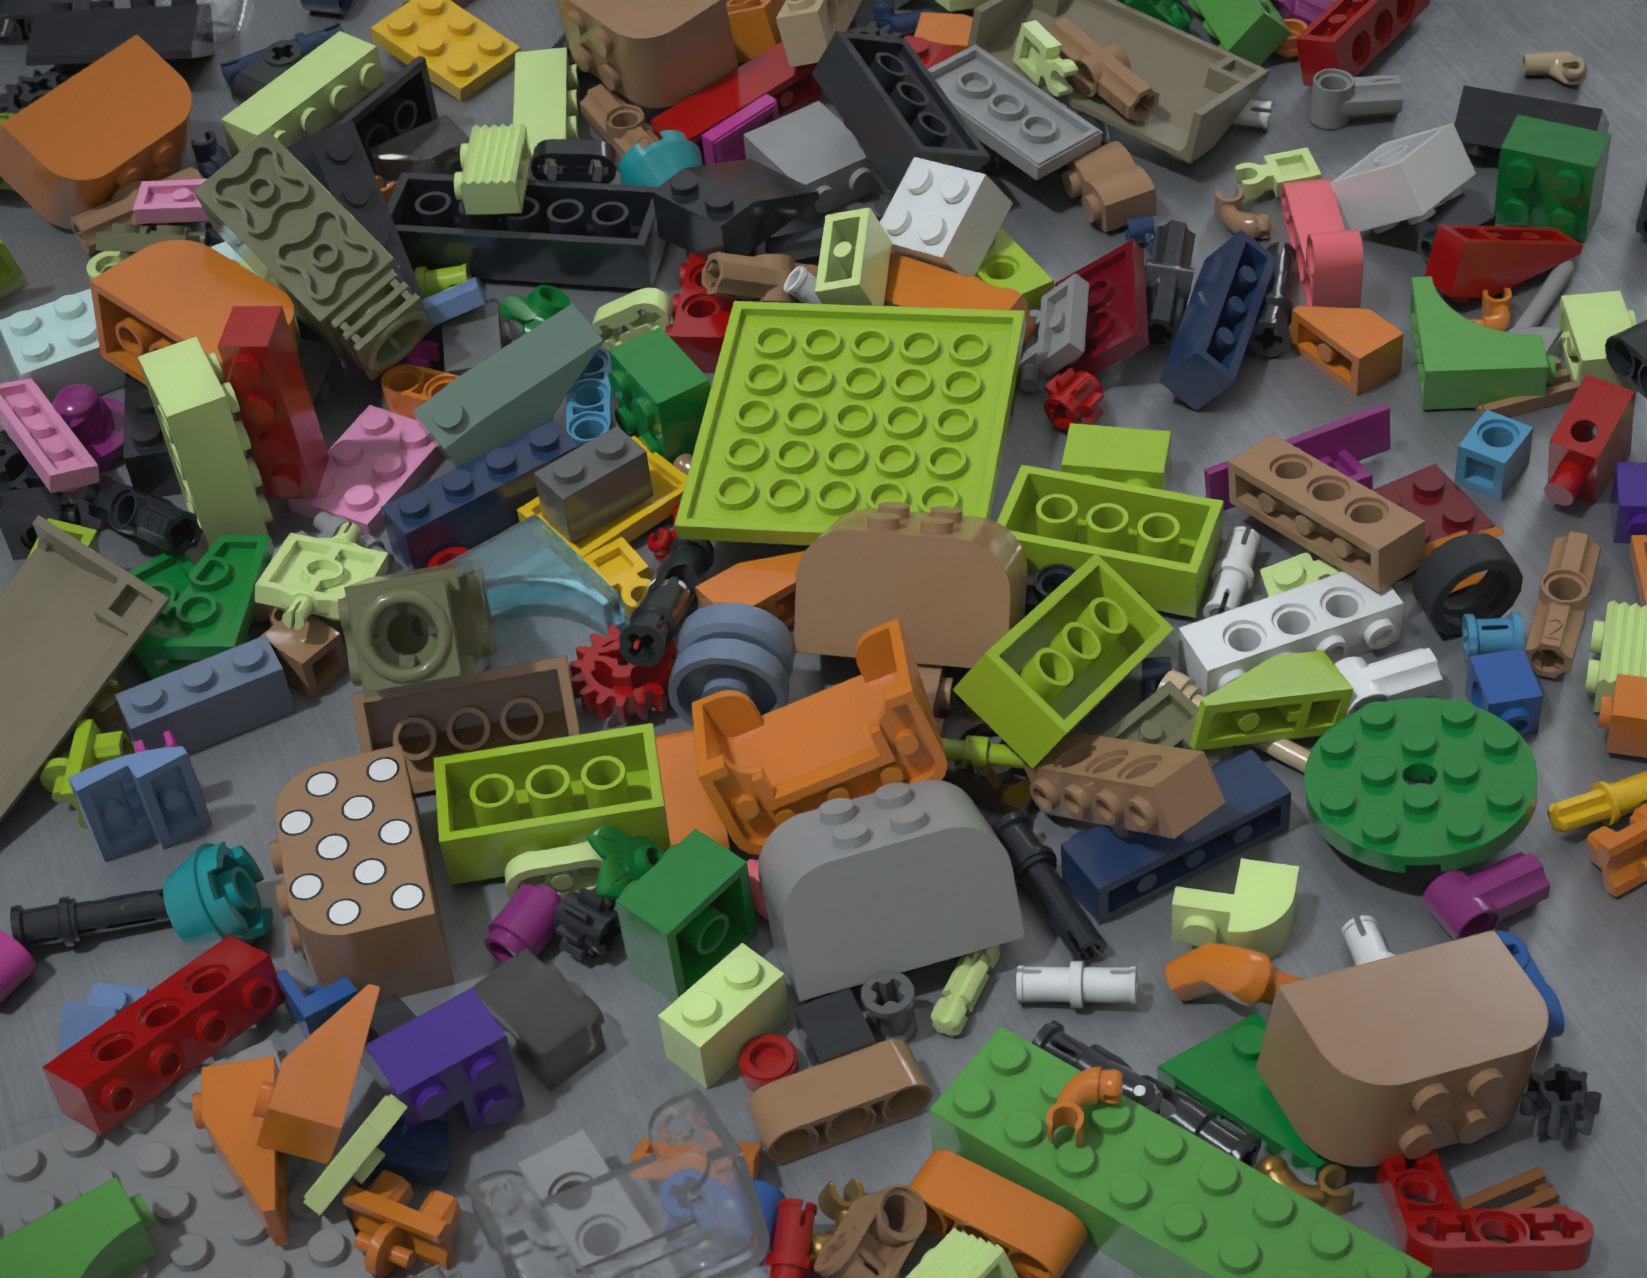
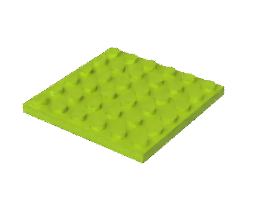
M734 301L674 525L678 539L811 545L841 516L858 509H878V504L884 502L906 503L910 505L911 512L931 513V508L937 506L957 507L963 509V516L982 517L991 520L1026 329L1025 311Z

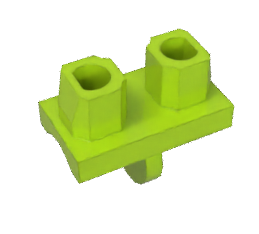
M93 719L78 721L70 752H64L61 758H54L46 762L40 775L41 784L48 791L52 792V799L60 803L67 802L73 805L79 813L78 824L82 829L87 828L68 778L103 762L135 753L134 746L125 731L102 734Z

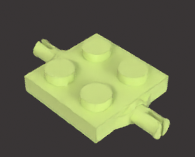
M349 522L343 523L336 536L332 538H314L290 533L255 584V602L275 606L279 610L286 611L283 614L282 620L289 629H292L295 624V630H300L311 614L324 616L331 621L340 622L338 599L346 596L344 587L370 577L385 575L388 571L389 553L364 548L355 544L361 536V530L354 523H352L350 528Z

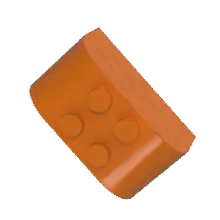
M135 35L0 124V176L47 221L61 228L73 230L70 221L71 217L111 201L116 191L126 186L129 182L136 180L158 181L175 174L181 168L186 155L192 105L190 88L177 71L142 38Z
M189 240L158 242L141 249L90 280L101 357L146 386L138 357L193 337H197L206 355L215 353L225 381L220 384L229 382L217 346L233 306H282L298 355L294 305L290 297L272 282L264 280L241 266L237 261L229 259L205 244ZM236 412V419H234V422L239 420L242 421L240 413Z

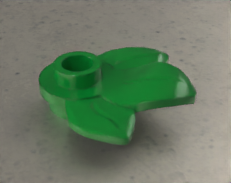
M540 285L536 287L534 292L529 293L527 297L510 295L505 298L501 303L499 312L504 318L523 325L522 334L524 335L569 306L570 299L564 292L555 287Z
M602 826L595 829L587 836V840L594 851L603 859L596 885L597 895L612 900L618 899L625 887L632 881L639 880L661 860L665 852L658 844L644 836L631 838L613 826Z

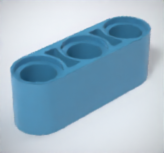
M602 348L599 349L573 390L567 394L566 430L567 434L579 447L617 426L615 418L617 396L614 394L608 379V373L612 372L609 353Z

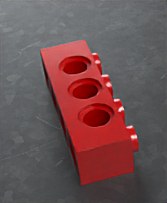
M1335 0L1295 38L1303 85L1313 87L1314 76L1317 72L1325 69H1340L1351 74L1352 77H1356L1430 5V0Z
M758 248L754 249L747 256H757ZM686 250L688 263H681L679 271L681 293H674L672 300L674 323L666 326L665 333L703 373H715L734 301L747 302L748 300L708 295L707 289L702 285V268L707 261Z
M228 935L44 1065L42 1069L61 1112L103 1136L283 1004L286 1000L276 978L277 973L270 955Z

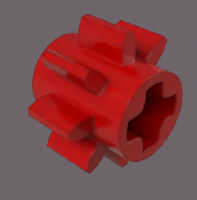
M1069 368L1062 375L1057 374L1043 387L1045 392L1051 396L1044 402L1045 413L1049 420L1061 429L1068 430L1070 423L1093 425L1104 414L1102 408L1097 405L1104 398L1102 386L1090 373L1085 371L1075 373L1072 368Z

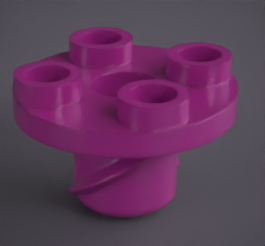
M73 384L63 388L54 398V409L98 464L99 473L109 471L116 465V458L123 454L124 403L112 398L100 397L97 390L87 384Z

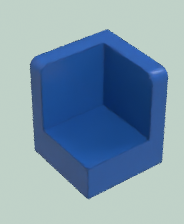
M286 969L276 974L286 1000L284 1004L306 1039L358 994L348 976L322 989L315 984L301 992Z

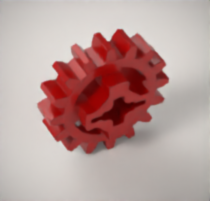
M614 624L609 625L608 636L602 637L596 633L590 634L591 647L577 646L576 654L578 660L570 661L569 667L575 699L581 698L582 707L585 712L597 708L599 719L603 721L610 717L612 713H616L620 723H626L629 715L637 713L642 721L648 720V709L652 707L661 712L667 710L666 697L669 698L668 685L672 667L676 660V646L674 645L673 638L669 643L665 644L666 653L663 658L652 667L634 666L624 659L619 651V635L621 632H619ZM638 639L636 640V642H635L634 645H633V648H634L635 650L637 649L639 643L641 642V641H639Z

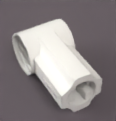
M1419 648L1371 664H1367L1364 659L1356 656L1344 658L1334 664L1354 688L1346 716L1360 710L1370 702H1386L1416 697L1424 698L1442 691L1443 678L1439 671L1438 660L1430 648Z

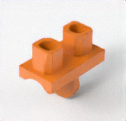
M1647 803L1634 810L1633 815L1629 819L1630 826L1619 832L1603 826L1588 834L1587 843L1590 861L1602 869L1604 890L1615 897L1647 881Z
M385 1169L366 1190L351 1185L342 1201L345 1206L353 1209L352 1228L357 1234L354 1247L366 1252L365 1270L373 1274V1276L384 1278L391 1273L396 1265L405 1269L412 1268L416 1258L435 1266L440 1265L442 1269L448 1271L457 1257L452 1237L463 1216L458 1200L453 1196L436 1190L430 1192L419 1211L407 1207L414 1196L410 1183L402 1176Z

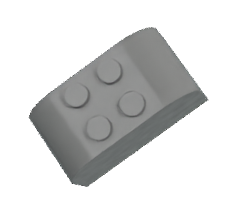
M921 780L909 784L900 782L889 783L878 788L873 794L855 799L835 798L828 800L818 809L795 815L779 825L767 838L760 853L758 875L774 948L799 1001L863 984L872 975L882 971L902 973L1025 938L1013 868L1006 849L969 795L956 785L945 781Z

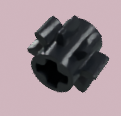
M582 887L579 893L573 891L565 895L557 905L552 919L555 933L563 937L558 948L579 960L585 955L594 959L597 953L600 955L609 953L622 936L618 912L614 910L616 906L615 900L597 895L596 887L592 891Z
M1555 1063L1554 1067L1545 1071L1542 1076L1539 1073L1531 1072L1527 1092L1522 1093L1519 1112L1524 1116H1534L1533 1135H1543L1548 1139L1559 1141L1561 1145H1566L1567 1140L1573 1138L1578 1132L1586 1136L1591 1135L1594 1115L1599 1113L1602 1096L1599 1092L1587 1091V1072L1579 1073L1572 1068L1561 1066L1560 1063Z

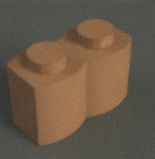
M1119 141L1098 146L1066 164L1067 171L1062 174L1066 193L1070 198H1077L1083 207L1087 220L1090 223L1095 222L1101 230L1108 232L1126 226V218L1143 215L1152 217L1157 215L1156 188L1152 180L1142 167L1134 163L1128 150Z

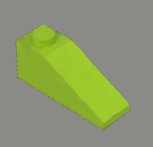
M1323 650L1275 655L1201 699L1190 746L1193 750L1198 751L1323 735L1334 724L1346 717L1354 688Z

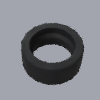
M1468 533L1452 538L1435 548L1421 562L1413 577L1412 593L1435 629L1447 635H1462V618L1464 614H1473L1476 619L1501 618L1518 598L1522 589L1523 575L1517 563L1499 539L1488 533ZM1488 570L1474 587L1462 594L1447 598L1449 593L1461 581L1473 574Z

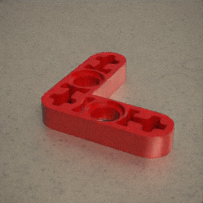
M1435 1148L1425 1156L1417 1159L1404 1158L1401 1154L1382 1159L1381 1165L1374 1166V1172L1402 1252L1430 1267L1432 1273L1570 1271L1583 1267L1589 1260L1594 1228L1589 1219L1577 1211L1559 1207L1458 1209ZM1407 1165L1408 1167H1413V1169L1405 1170V1167ZM1405 1197H1423L1431 1200L1432 1203H1419ZM1484 1237H1501L1511 1241L1513 1244H1499L1489 1241Z

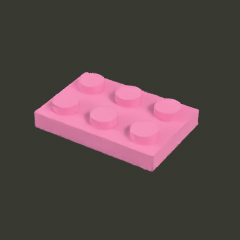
M369 405L327 451L329 460L316 498H287L290 511L313 519L321 511H326L332 516L341 515L356 524L361 530V535L374 536L384 525L381 507L413 491L443 457V454L419 426L417 420Z

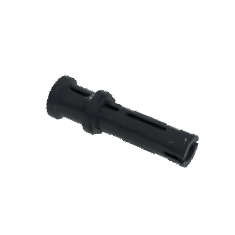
M1275 242L1267 248V251L1275 256L1277 260L1247 344L1253 352L1265 357H1273L1284 353L1289 347L1291 339L1288 326L1292 322V310L1294 307L1289 300V293L1296 260V250L1286 242H1284L1282 254H1278L1279 242Z
M1015 811L1000 817L990 827L1010 857L1015 885L1029 891L1070 953L1073 961H1084V965H1087L1097 960L1099 955L1091 945H1094L1098 952L1104 953L1107 946L1106 941L1099 935L1056 871V854L1052 848L1041 844L1033 832L1034 823L1029 814L1024 811Z
M163 888L77 902L75 898L70 899L69 896L60 897L58 904L24 909L22 905H14L10 908L13 939L18 941L28 952H30L31 948L65 943L67 947H74L82 942L83 937L170 922L165 908Z

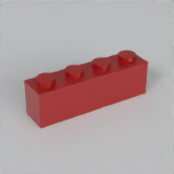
M780 42L651 119L652 132L659 140H662L660 134L662 131L676 130L682 132L688 141L695 143L699 147L702 163L705 165L701 135L765 94L777 99L779 118L804 108L821 97L820 85L812 75L817 63L790 67L783 42Z
M233 306L217 347L228 380L236 395L240 407L239 413L247 432L267 497L316 498L329 455L283 307Z

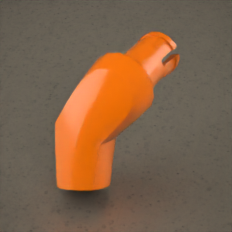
M1211 942L1195 948L1165 965V974L1170 989L1179 999L1187 1002L1219 992L1227 998L1247 1007L1259 1002L1273 1005L1277 986L1303 979L1273 967L1270 958L1263 952Z

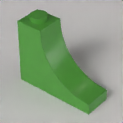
M1431 276L1412 277L1409 317L1423 410L1477 408L1478 398H1481L1480 405L1510 397L1545 396L1546 385L1555 384L1554 355H1546L1542 335L1503 332L1477 324L1463 317L1446 304L1436 291Z
M116 1176L1 1238L0 1278H124L141 1263L156 1255L146 1231L157 1225L141 1194L138 1193L128 1198Z

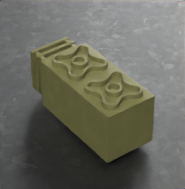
M268 129L194 190L214 230L259 277L272 282L290 297L294 305V313L337 358L343 353L349 358L352 357L355 364L360 369H364L371 381L376 379L387 368L394 366L404 359L417 346L420 340L433 329L421 298L416 293L412 294L410 287L403 281L396 261L391 254Z
M472 560L370 577L344 587L346 596L338 599V611L346 641L351 680L354 687L362 685L364 698L474 679L491 663L490 656H494V653L498 652L483 569L474 571Z

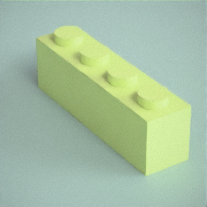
M341 31L336 33L221 119L230 154L236 156L267 129L286 148L309 134L319 132L385 81L377 46Z
M567 47L515 52L513 124L518 126L522 123L526 126L531 156H533L535 146L543 140H580L577 116H580L577 90H580L579 71L577 64H569ZM548 159L550 165L557 166L554 159Z

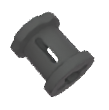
M882 971L872 975L865 981L861 989V999L865 1010L868 1012L865 1020L876 1040V1044L891 1039H901L910 1043L918 1032L915 1012L911 1008L915 1001V991L911 980L904 974L895 971Z

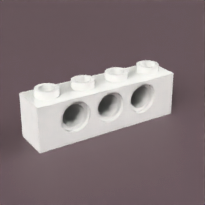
M1343 571L1180 627L1178 665L1186 676L1195 680V686L1200 688L1202 691L1201 695L1206 697L1275 655L1323 650L1335 664L1344 658L1357 656L1374 649H1382L1391 643L1400 641L1404 603L1391 586L1381 592H1377Z

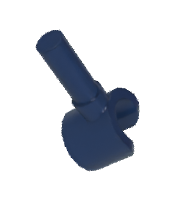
M1143 215L1126 218L1125 222L1128 227L1125 230L1126 242L1134 239L1138 245L1145 244L1146 249L1150 252L1155 233L1151 216Z
M1170 656L1148 657L1142 661L1141 703L1156 692L1164 676L1172 670Z

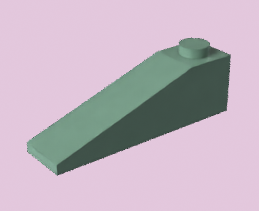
M572 303L450 382L414 410L413 413L419 426L454 469L553 420V415L569 391L573 390L604 341Z

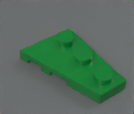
M221 534L189 573L190 584L176 601L170 600L159 615L161 619L150 634L146 633L136 645L134 650L137 659L204 660L244 644L257 606V602H255V584L271 562L274 552L271 536Z
M1258 1012L1157 1066L1158 1081L1175 1090L1180 1087L1202 1101L1203 1105L1217 1113L1218 1120L1225 1116L1248 1132L1256 1134L1262 1139L1261 1147L1273 1155L1281 1156L1287 1161L1288 1165L1313 1181H1318L1319 1174L1324 1167L1333 1164L1344 1166V1164L1331 1161L1319 1155L1303 1142L1256 1069L1267 1023Z

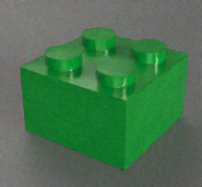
M1517 115L1501 146L1494 206L1495 223L1511 227L1557 228L1574 240L1585 243L1601 210L1611 134Z
M661 327L609 350L612 372L608 373V379L618 400L619 408L615 410V418L620 429L628 436L637 437L652 454L657 452L672 465L675 459L682 454L693 456L711 390L708 377Z
M697 829L693 830L679 844H674L668 848L656 865L639 880L629 883L620 897L615 900L630 973L672 1002L677 1000L740 944L747 945L758 934L747 861Z

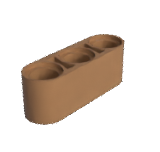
M891 1039L770 1082L760 1087L751 1095L747 1103V1109L769 1158L777 1163H788L909 1119L919 1114L928 1106L932 1099V1091L908 1043L901 1039Z

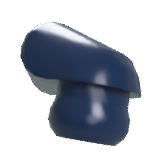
M891 0L877 2L872 5V12L874 14L872 21H876L877 28L880 29L890 25L892 33L900 32L902 36L916 32L921 12L932 13L930 8L903 14H895V6Z

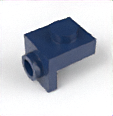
M400 1117L377 1145V1148L386 1155L362 1184L358 1182V1187L366 1190L384 1169L400 1175L404 1179L440 1185L448 1174L449 1122L431 1119L408 1130Z

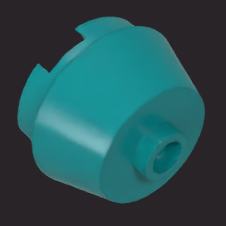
M680 131L660 132L662 140L654 142L644 149L637 143L622 157L617 167L621 174L620 184L659 187L683 168L703 165L700 149L695 143L688 141L686 136Z
M225 841L216 845L204 843L166 878L163 896L168 917L178 936L190 948L197 951L208 950L228 935L248 945H252L255 938L269 932L272 925L273 910L272 907L262 909L255 883L264 880V877L249 852L241 845L230 849L226 847Z

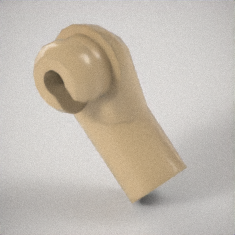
M1570 52L1523 54L1522 67L1524 76L1548 75L1566 86L1578 85L1587 76L1586 61Z

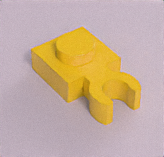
M620 537L579 559L581 574L607 603L621 597L624 613L630 618L637 605L636 602L646 595L645 592L651 582V575L646 562L623 537Z

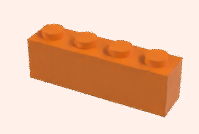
M894 252L890 253L884 306L1025 311L1026 317L1023 343L1035 330V325L1027 308V301L1016 290L1011 288L1003 289L985 283L975 276L967 277L936 265H930Z

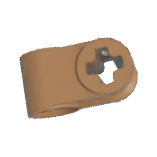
M896 1184L857 1198L849 1206L848 1212L835 1234L819 1253L814 1265L815 1271L822 1277L832 1276L833 1278H898L900 1268L919 1235L923 1232L927 1221V1211L923 1199L916 1190L901 1184ZM883 1210L887 1214L889 1226L884 1219Z

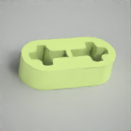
M643 288L598 308L592 323V327L604 341L601 348L609 351L659 327L665 331L666 326H669L674 310L673 302L670 296L659 289Z

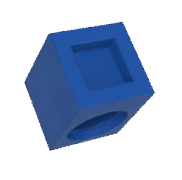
M1524 648L1469 656L1465 689L1467 700L1474 706L1498 716L1511 725L1521 736L1538 733L1543 694Z

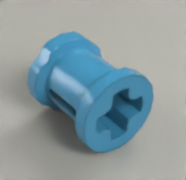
M1510 612L1508 618L1476 619L1473 614L1463 615L1462 647L1466 662H1469V656L1524 648V626L1520 612Z

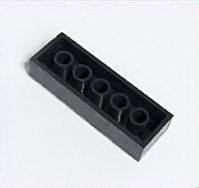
M402 172L387 204L414 273L417 267L426 266L428 270L468 264L470 272L467 274H471L472 278L477 276L478 278L613 286L631 289L652 288L668 242L658 236L652 191L658 188V186L527 179L522 214L466 215L463 200H457L455 196L454 175Z

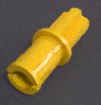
M1647 771L1616 782H1594L1589 792L1551 804L1547 809V815L1551 820L1553 830L1562 834L1599 821L1606 826L1616 824L1620 817L1633 813L1635 809L1647 803Z

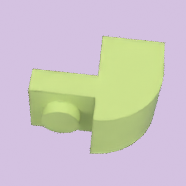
M1241 858L1234 894L1176 886L1172 902V941L1186 942L1198 947L1208 942L1231 945L1263 952L1272 959L1284 949L1292 934L1298 900L1299 866Z

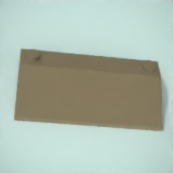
M989 0L974 10L967 48L976 44L1051 97L1167 152L1175 160L1189 163L1215 146L1264 84L1269 74L1267 69L1116 0ZM1066 17L1102 46L1109 43L1118 44L1128 56L1131 70L1159 92L1158 105L1151 111L1146 120L1135 124L1099 94L1093 97L1082 95L1076 89L1071 76L1065 77V80L1071 85L1073 92L1059 97L1054 96L1046 84L1038 86L1012 61L1021 24L1036 20L1049 32L1054 22Z
M39 515L32 523L39 538L38 546L0 593V823L170 602L169 598Z

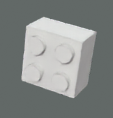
M1451 123L1383 143L1333 180L1330 185L1351 230L1358 229L1360 232L1373 229L1374 233L1378 234L1393 228L1402 220L1407 219L1408 223L1412 225L1428 219L1435 214L1434 206L1436 204L1446 202L1458 196L1462 192L1460 186L1476 173L1454 124Z
M914 157L880 224L892 242L891 252L930 265H936L967 277L975 276L1013 202L986 174Z

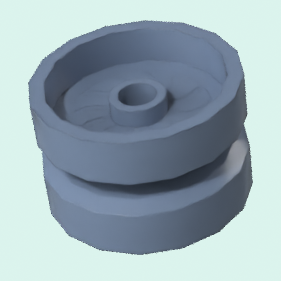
M716 603L699 608L685 619L678 636L675 651L676 660L672 667L668 685L670 705L682 720L692 726V702L724 690L740 691L748 695L756 705L760 715L786 706L790 689L789 678L793 671L796 653L794 652L793 635L781 620L766 610L744 603Z

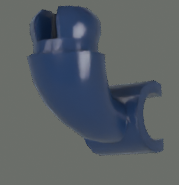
M210 130L204 133L206 142L190 141L195 159L199 163L197 170L201 173L203 179H208L230 161L226 149L218 144L215 133Z

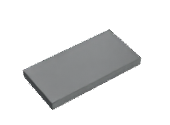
M976 44L928 69L976 138L1036 181L1101 145L1103 134L1101 130Z

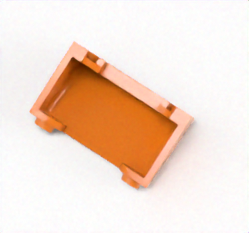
M898 618L870 629L862 634L857 641L855 657L861 675L769 713L760 715L756 705L748 695L734 690L716 692L692 702L697 777L730 837L740 850L749 854L760 855L767 838L779 825L795 815L818 809L828 800L835 798L855 799L873 794L878 788L889 783L900 782L909 784L921 780L941 781L948 766L943 743L909 639Z

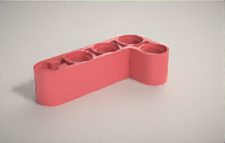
M1330 179L1282 183L1280 189L1282 217L1289 243L1296 250L1295 265L1306 305L1360 308L1363 276L1362 239L1358 229L1345 230L1337 200L1330 185Z

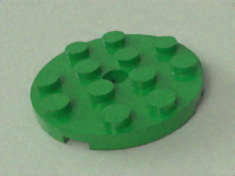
M1416 697L1386 702L1374 701L1367 703L1360 710L1334 724L1319 738L1312 748L1304 773L1306 806L1309 816L1319 833L1337 850L1361 863L1405 873V865L1441 864V872L1452 871L1474 865L1496 855L1515 841L1525 830L1533 816L1537 803L1536 761L1527 742L1511 725L1498 716L1474 706L1467 700ZM1408 777L1410 781L1419 779L1429 781L1433 777L1434 782L1430 785L1425 783L1409 785L1406 783V778Z

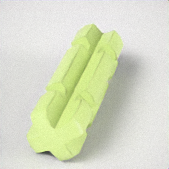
M1000 945L960 957L942 992L945 997L937 1001L931 1013V1025L936 1032L945 1033L950 1037H955L961 1033L968 1020L965 1014L972 1012L989 978L986 972L994 969L1000 957Z

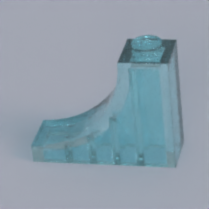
M536 514L446 563L472 560L474 571L483 569L493 624L522 617H555L583 624L604 637L609 635V625L614 624L619 632L626 626L621 596Z

